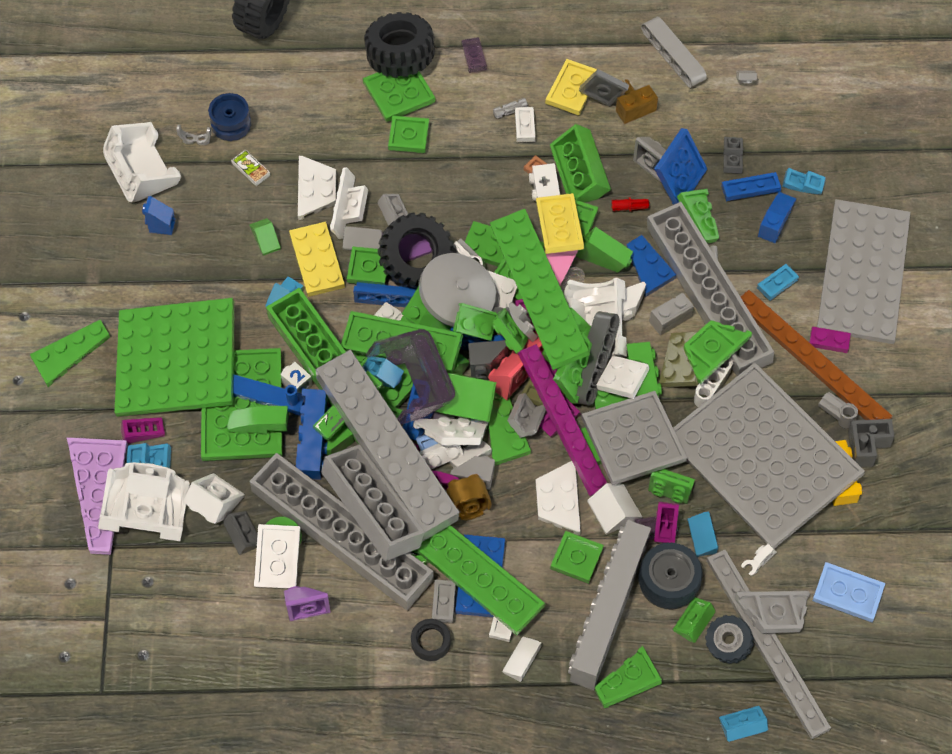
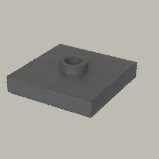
M597 69L580 85L579 92L611 106L618 97H621L628 90L629 84Z

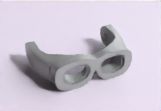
M177 125V135L182 139L183 143L193 144L196 141L197 144L203 146L209 144L211 127H207L206 134L194 135L183 131L181 125Z

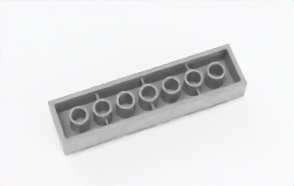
M627 520L625 527H620L617 544L613 546L610 562H607L604 570V578L600 580L597 596L592 601L590 615L586 617L582 636L580 635L578 638L575 655L572 654L569 662L568 674H571L570 682L591 690L595 689L647 549L651 531L650 527Z

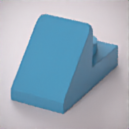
M287 277L281 285L275 283L265 307L297 288L303 291L304 286L290 277Z

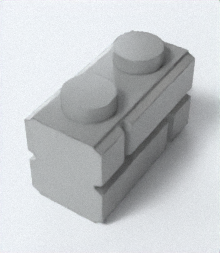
M681 293L653 309L650 313L649 322L657 333L662 335L691 318L694 306L684 293Z

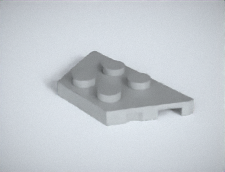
M809 591L736 592L734 599L761 633L800 632L803 628V616L806 614V602L810 593Z

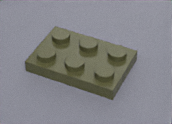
M697 332L671 333L659 380L662 387L698 386L697 378L684 351V344Z

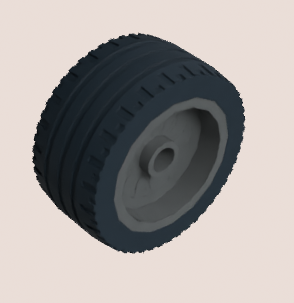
M667 542L656 545L647 552L640 565L639 585L643 595L650 603L664 609H678L690 603L699 591L702 581V567L698 557L690 548L681 544Z

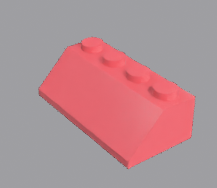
M539 337L534 342L528 339L523 348L526 349L537 344L541 353L544 351ZM512 350V354L509 357H504L500 366L490 372L488 379L489 381L496 382L495 392L508 400L529 375L518 353L516 354Z

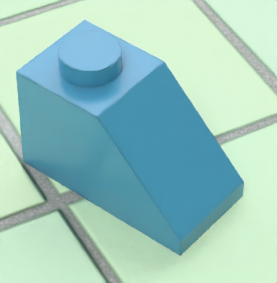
M369 356L362 367L365 372L368 370L381 381L382 385L395 388L400 383L404 372L389 360Z

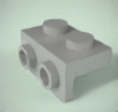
M526 393L518 395L507 421L520 438L528 435L532 436L538 431L546 409L544 405L535 407Z

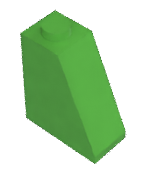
M595 227L582 237L584 249L578 250L575 256L618 273L623 268H628L632 261L630 257L633 251Z

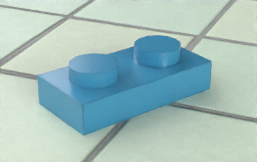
M785 264L757 285V289L770 301L798 281L799 276Z

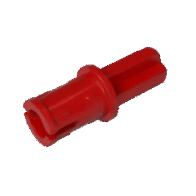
M628 197V199L611 200L612 212H631L634 209L649 208L648 199H631V197Z

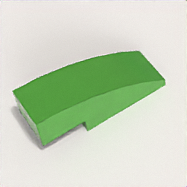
M259 406L229 412L227 432L267 434L268 430L287 431L288 406Z

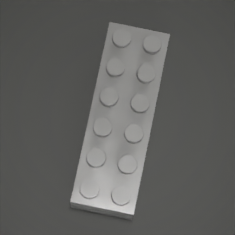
M360 444L325 456L321 473L385 561L420 548L425 532Z

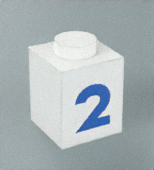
M296 362L286 366L281 373L282 384L286 387L288 385L296 386L298 393H302V389H309L313 385L311 375Z

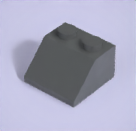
M505 340L468 343L471 377L489 380L490 372L500 366L504 357H509V348Z

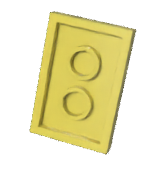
M566 59L546 97L545 104L580 115L589 96L579 92V87L597 69Z

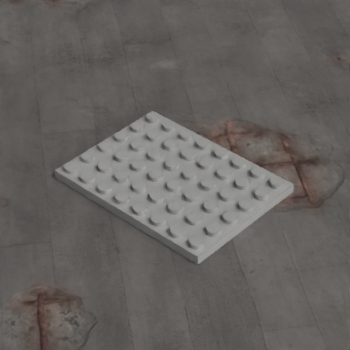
M755 362L673 427L687 456L686 461L755 533L773 549L865 474V471Z

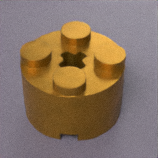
M472 474L460 480L454 479L448 483L446 493L458 509L461 520L475 519L484 514V509L487 508L489 510L492 503L486 485L478 474Z

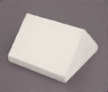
M606 483L587 500L606 535L620 529L621 526L625 527L627 520L636 522L642 519L641 513L624 484L612 485L611 483Z

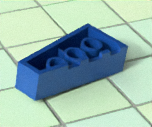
M302 389L304 405H301L300 414L303 426L299 425L298 433L299 442L301 443L297 444L296 468L311 479L321 480L324 463L323 457L324 454H327L328 442H325V438L313 429V425L331 407L328 406L327 394L324 390Z

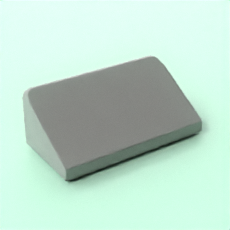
M383 194L379 199L378 205L388 226L398 217L408 215L399 194Z
M346 226L344 228L343 250H352V246L378 249L380 247L378 243L382 237V230Z

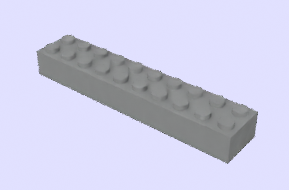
M682 202L648 216V231L671 269L676 273L677 279L705 325L712 320L720 322L722 325L734 326L735 330L742 332L748 330L752 332V337L731 356L733 361L732 369L736 376L754 362L760 368L773 363L774 350Z
M349 350L316 369V379L338 410L358 443L425 532L423 541L458 521V509L352 351Z
M278 453L249 481L251 490L255 495L284 517L292 519L300 526L302 531L404 609L408 610L434 581L433 570L409 552L385 561L344 503Z

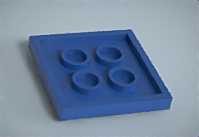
M683 128L680 129L654 168L673 205L679 203L677 196L681 192L693 191L707 170L688 129Z

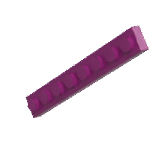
M537 344L518 352V355L589 496H592L607 482L558 385L553 380L554 377Z

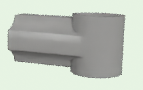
M462 239L453 244L452 251L454 253L479 260L480 264L486 267L484 259Z
M830 392L826 393L818 404L820 408L836 418L839 425L843 428H849L851 421L857 418L858 410L855 405L843 402Z

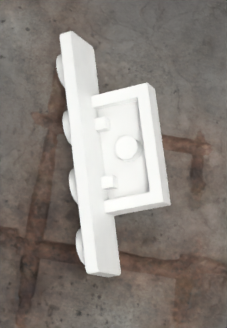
M347 167L343 168L340 176L333 219L330 224L331 231L338 239H343L346 223L362 221L368 189L365 185L353 187L355 176Z

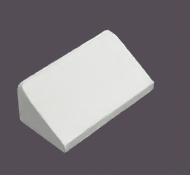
M482 440L480 445H468L463 448L464 455L449 461L453 468H456L474 456L488 457L492 455V449Z
M522 637L502 673L521 682L539 652L541 642Z

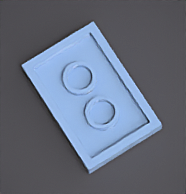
M825 562L812 601L873 622L885 583Z

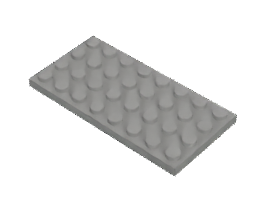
M835 199L817 327L851 333L850 337L894 344L910 212Z

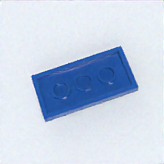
M464 534L465 538L499 566H503L505 538ZM458 587L456 614L494 618L492 614Z

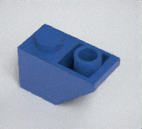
M148 196L147 203L143 204L142 214L145 215V224L148 225L149 233L172 235L176 220L173 209Z

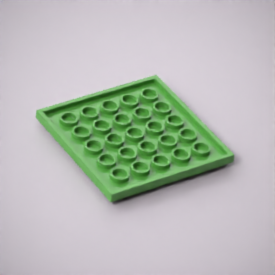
M233 298L119 310L115 415L117 417L233 405Z

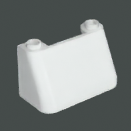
M151 122L111 126L103 147L104 157L128 202H137L177 185L181 179L180 172L175 167H169L167 170L156 150L155 143L158 139V132Z

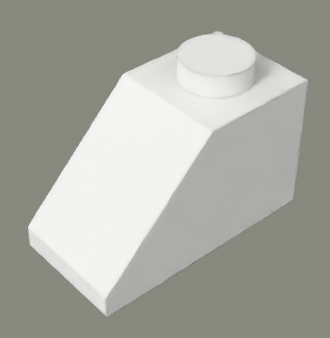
M645 282L625 288V300L621 301L622 320H630L636 315L645 293Z

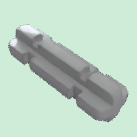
M525 98L519 99L518 102L502 105V108L500 106L494 108L493 115L498 119L503 117V114L506 116L515 113V108L528 107V103Z

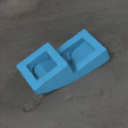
M788 168L782 187L799 192L821 194L826 177L811 171L804 174Z

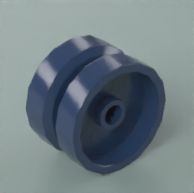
M234 93L221 94L212 100L208 112L213 133L218 138L226 141L239 140L246 136L251 128L247 101L242 96Z

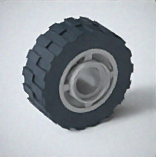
M723 615V617H718L714 622L710 623V627L706 631L705 640L707 642L706 646L713 657L722 663L726 662L728 664L739 663L742 659H746V656L751 653V648L754 644L752 631L743 619L737 618L734 615ZM728 635L735 636L731 644L724 643Z

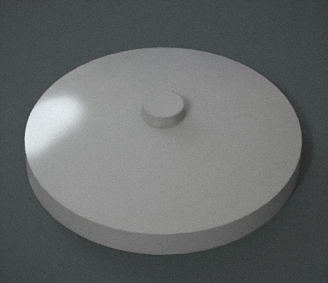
M447 253L437 256L427 264L420 276L419 293L421 300L430 314L444 324L454 327L456 315L459 312V303L489 311L494 307L496 289L493 279L483 265L469 256L458 253Z

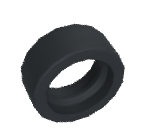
M432 618L424 619L415 625L411 633V647L416 656L425 661H437L443 658L449 651L451 645L450 631L444 623ZM429 629L437 630L443 636L441 647L432 651L422 649L418 643L419 635Z

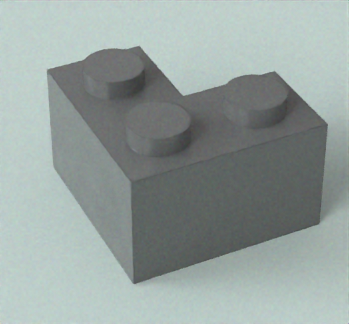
M892 419L851 421L848 436L852 449V459L860 467H872L877 458L876 448L891 447L894 440Z

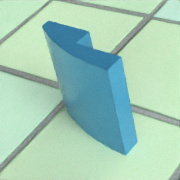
M147 443L128 446L127 463H149L170 468L171 446L168 443L149 446Z

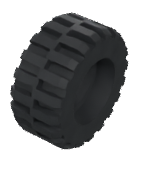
M234 0L235 3L232 8L233 24L241 32L258 39H266L278 29L284 14H286L290 0Z
M396 12L397 14L389 13L385 17L381 16L377 21H373L365 32L364 42L367 61L376 72L382 73L387 77L389 75L393 78H398V76L408 77L410 74L415 75L418 71H423L426 65L429 66L434 58L435 46L432 27L424 18L421 19L417 14L412 15L409 12H406V14L402 12Z
M414 212L398 217L385 229L378 243L380 247L377 250L380 256L379 264L384 267L385 270L383 272L385 275L389 274L392 277L391 281L394 283L399 282L401 283L400 286L405 288L407 286L418 288L420 276L425 267L415 268L409 266L403 261L399 253V243L408 234L420 235L429 242L432 248L431 260L443 254L454 253L452 251L454 247L453 241L449 240L451 234L449 231L445 232L443 229L445 225L442 222L438 224L435 221V217H426V213L415 215Z

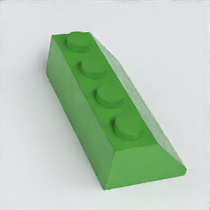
M575 124L550 144L566 194L573 193L575 200L589 202L598 200L611 190L590 129Z

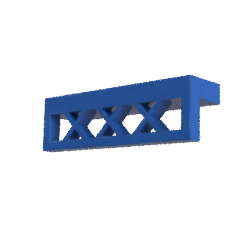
M357 282L353 290L354 302L383 305L387 302L394 307L406 308L417 288Z

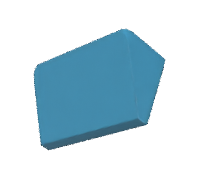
M709 511L688 518L696 556L716 554L718 546Z
M760 706L719 717L728 742L768 730L767 718Z

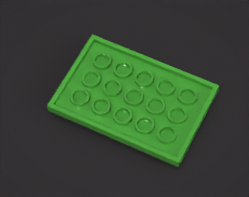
M281 348L234 350V375L282 388ZM233 396V405L202 408V461L272 458L276 453L282 456V431L268 430L267 434L227 432L229 412L268 405L258 404L255 401H249V399L244 400L238 396Z

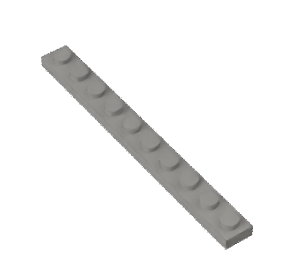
M726 550L707 557L708 565L738 616L751 629L755 645L810 739L812 740L830 731V725L776 634L761 633L734 599L736 592H750Z

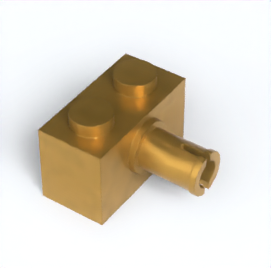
M625 79V82L629 84V88L623 96L617 98L616 112L624 124L655 112L658 103V97L650 85L634 90L630 81Z

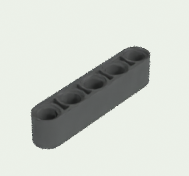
M598 311L594 316L587 337L592 343L587 367L582 370V386H578L576 394L579 396L578 403L592 405L596 399L598 392L596 384L606 368L619 327L620 318L618 314Z

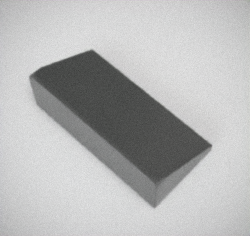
M242 511L228 514L224 520V525L238 554L241 555L257 548L258 535L247 512Z

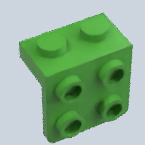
M661 469L652 472L648 491L659 497L671 498L672 501L677 503H687L695 479Z

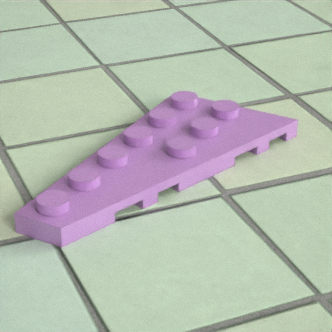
M67 438L90 554L111 555L114 531L98 529L108 470L110 468L124 467L127 441Z

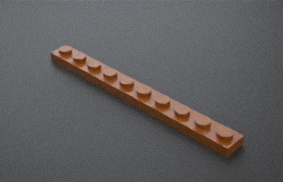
M748 290L741 296L757 325L845 403L855 405L858 414L864 420L892 419V415L754 293Z

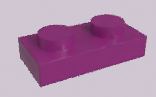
M812 326L809 343L815 348L848 353L851 333Z

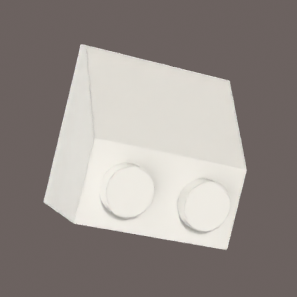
M213 473L193 481L183 503L188 505L192 511L203 515L207 521L216 524L225 520L227 515L244 498L245 494Z

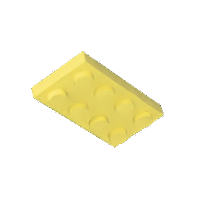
M574 194L536 198L545 253L584 249Z
M326 222L289 230L307 296L310 297L345 288Z

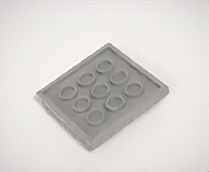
M656 391L581 415V419L612 485L674 466L687 460V456Z

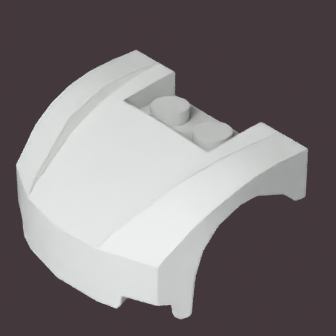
M613 278L611 281L596 284L580 283L573 280L567 281L568 285L565 287L563 294L569 308L572 307L588 324L592 325L594 316L598 311L618 314L620 323L608 359H611L612 355L626 357V337L622 336L621 303L622 300H625V281L619 278Z
M133 462L126 463L121 468H110L107 473L98 529L119 532V526L160 532L161 539L180 541L186 507L183 501L189 490V481L178 477L176 472L170 468L149 463Z

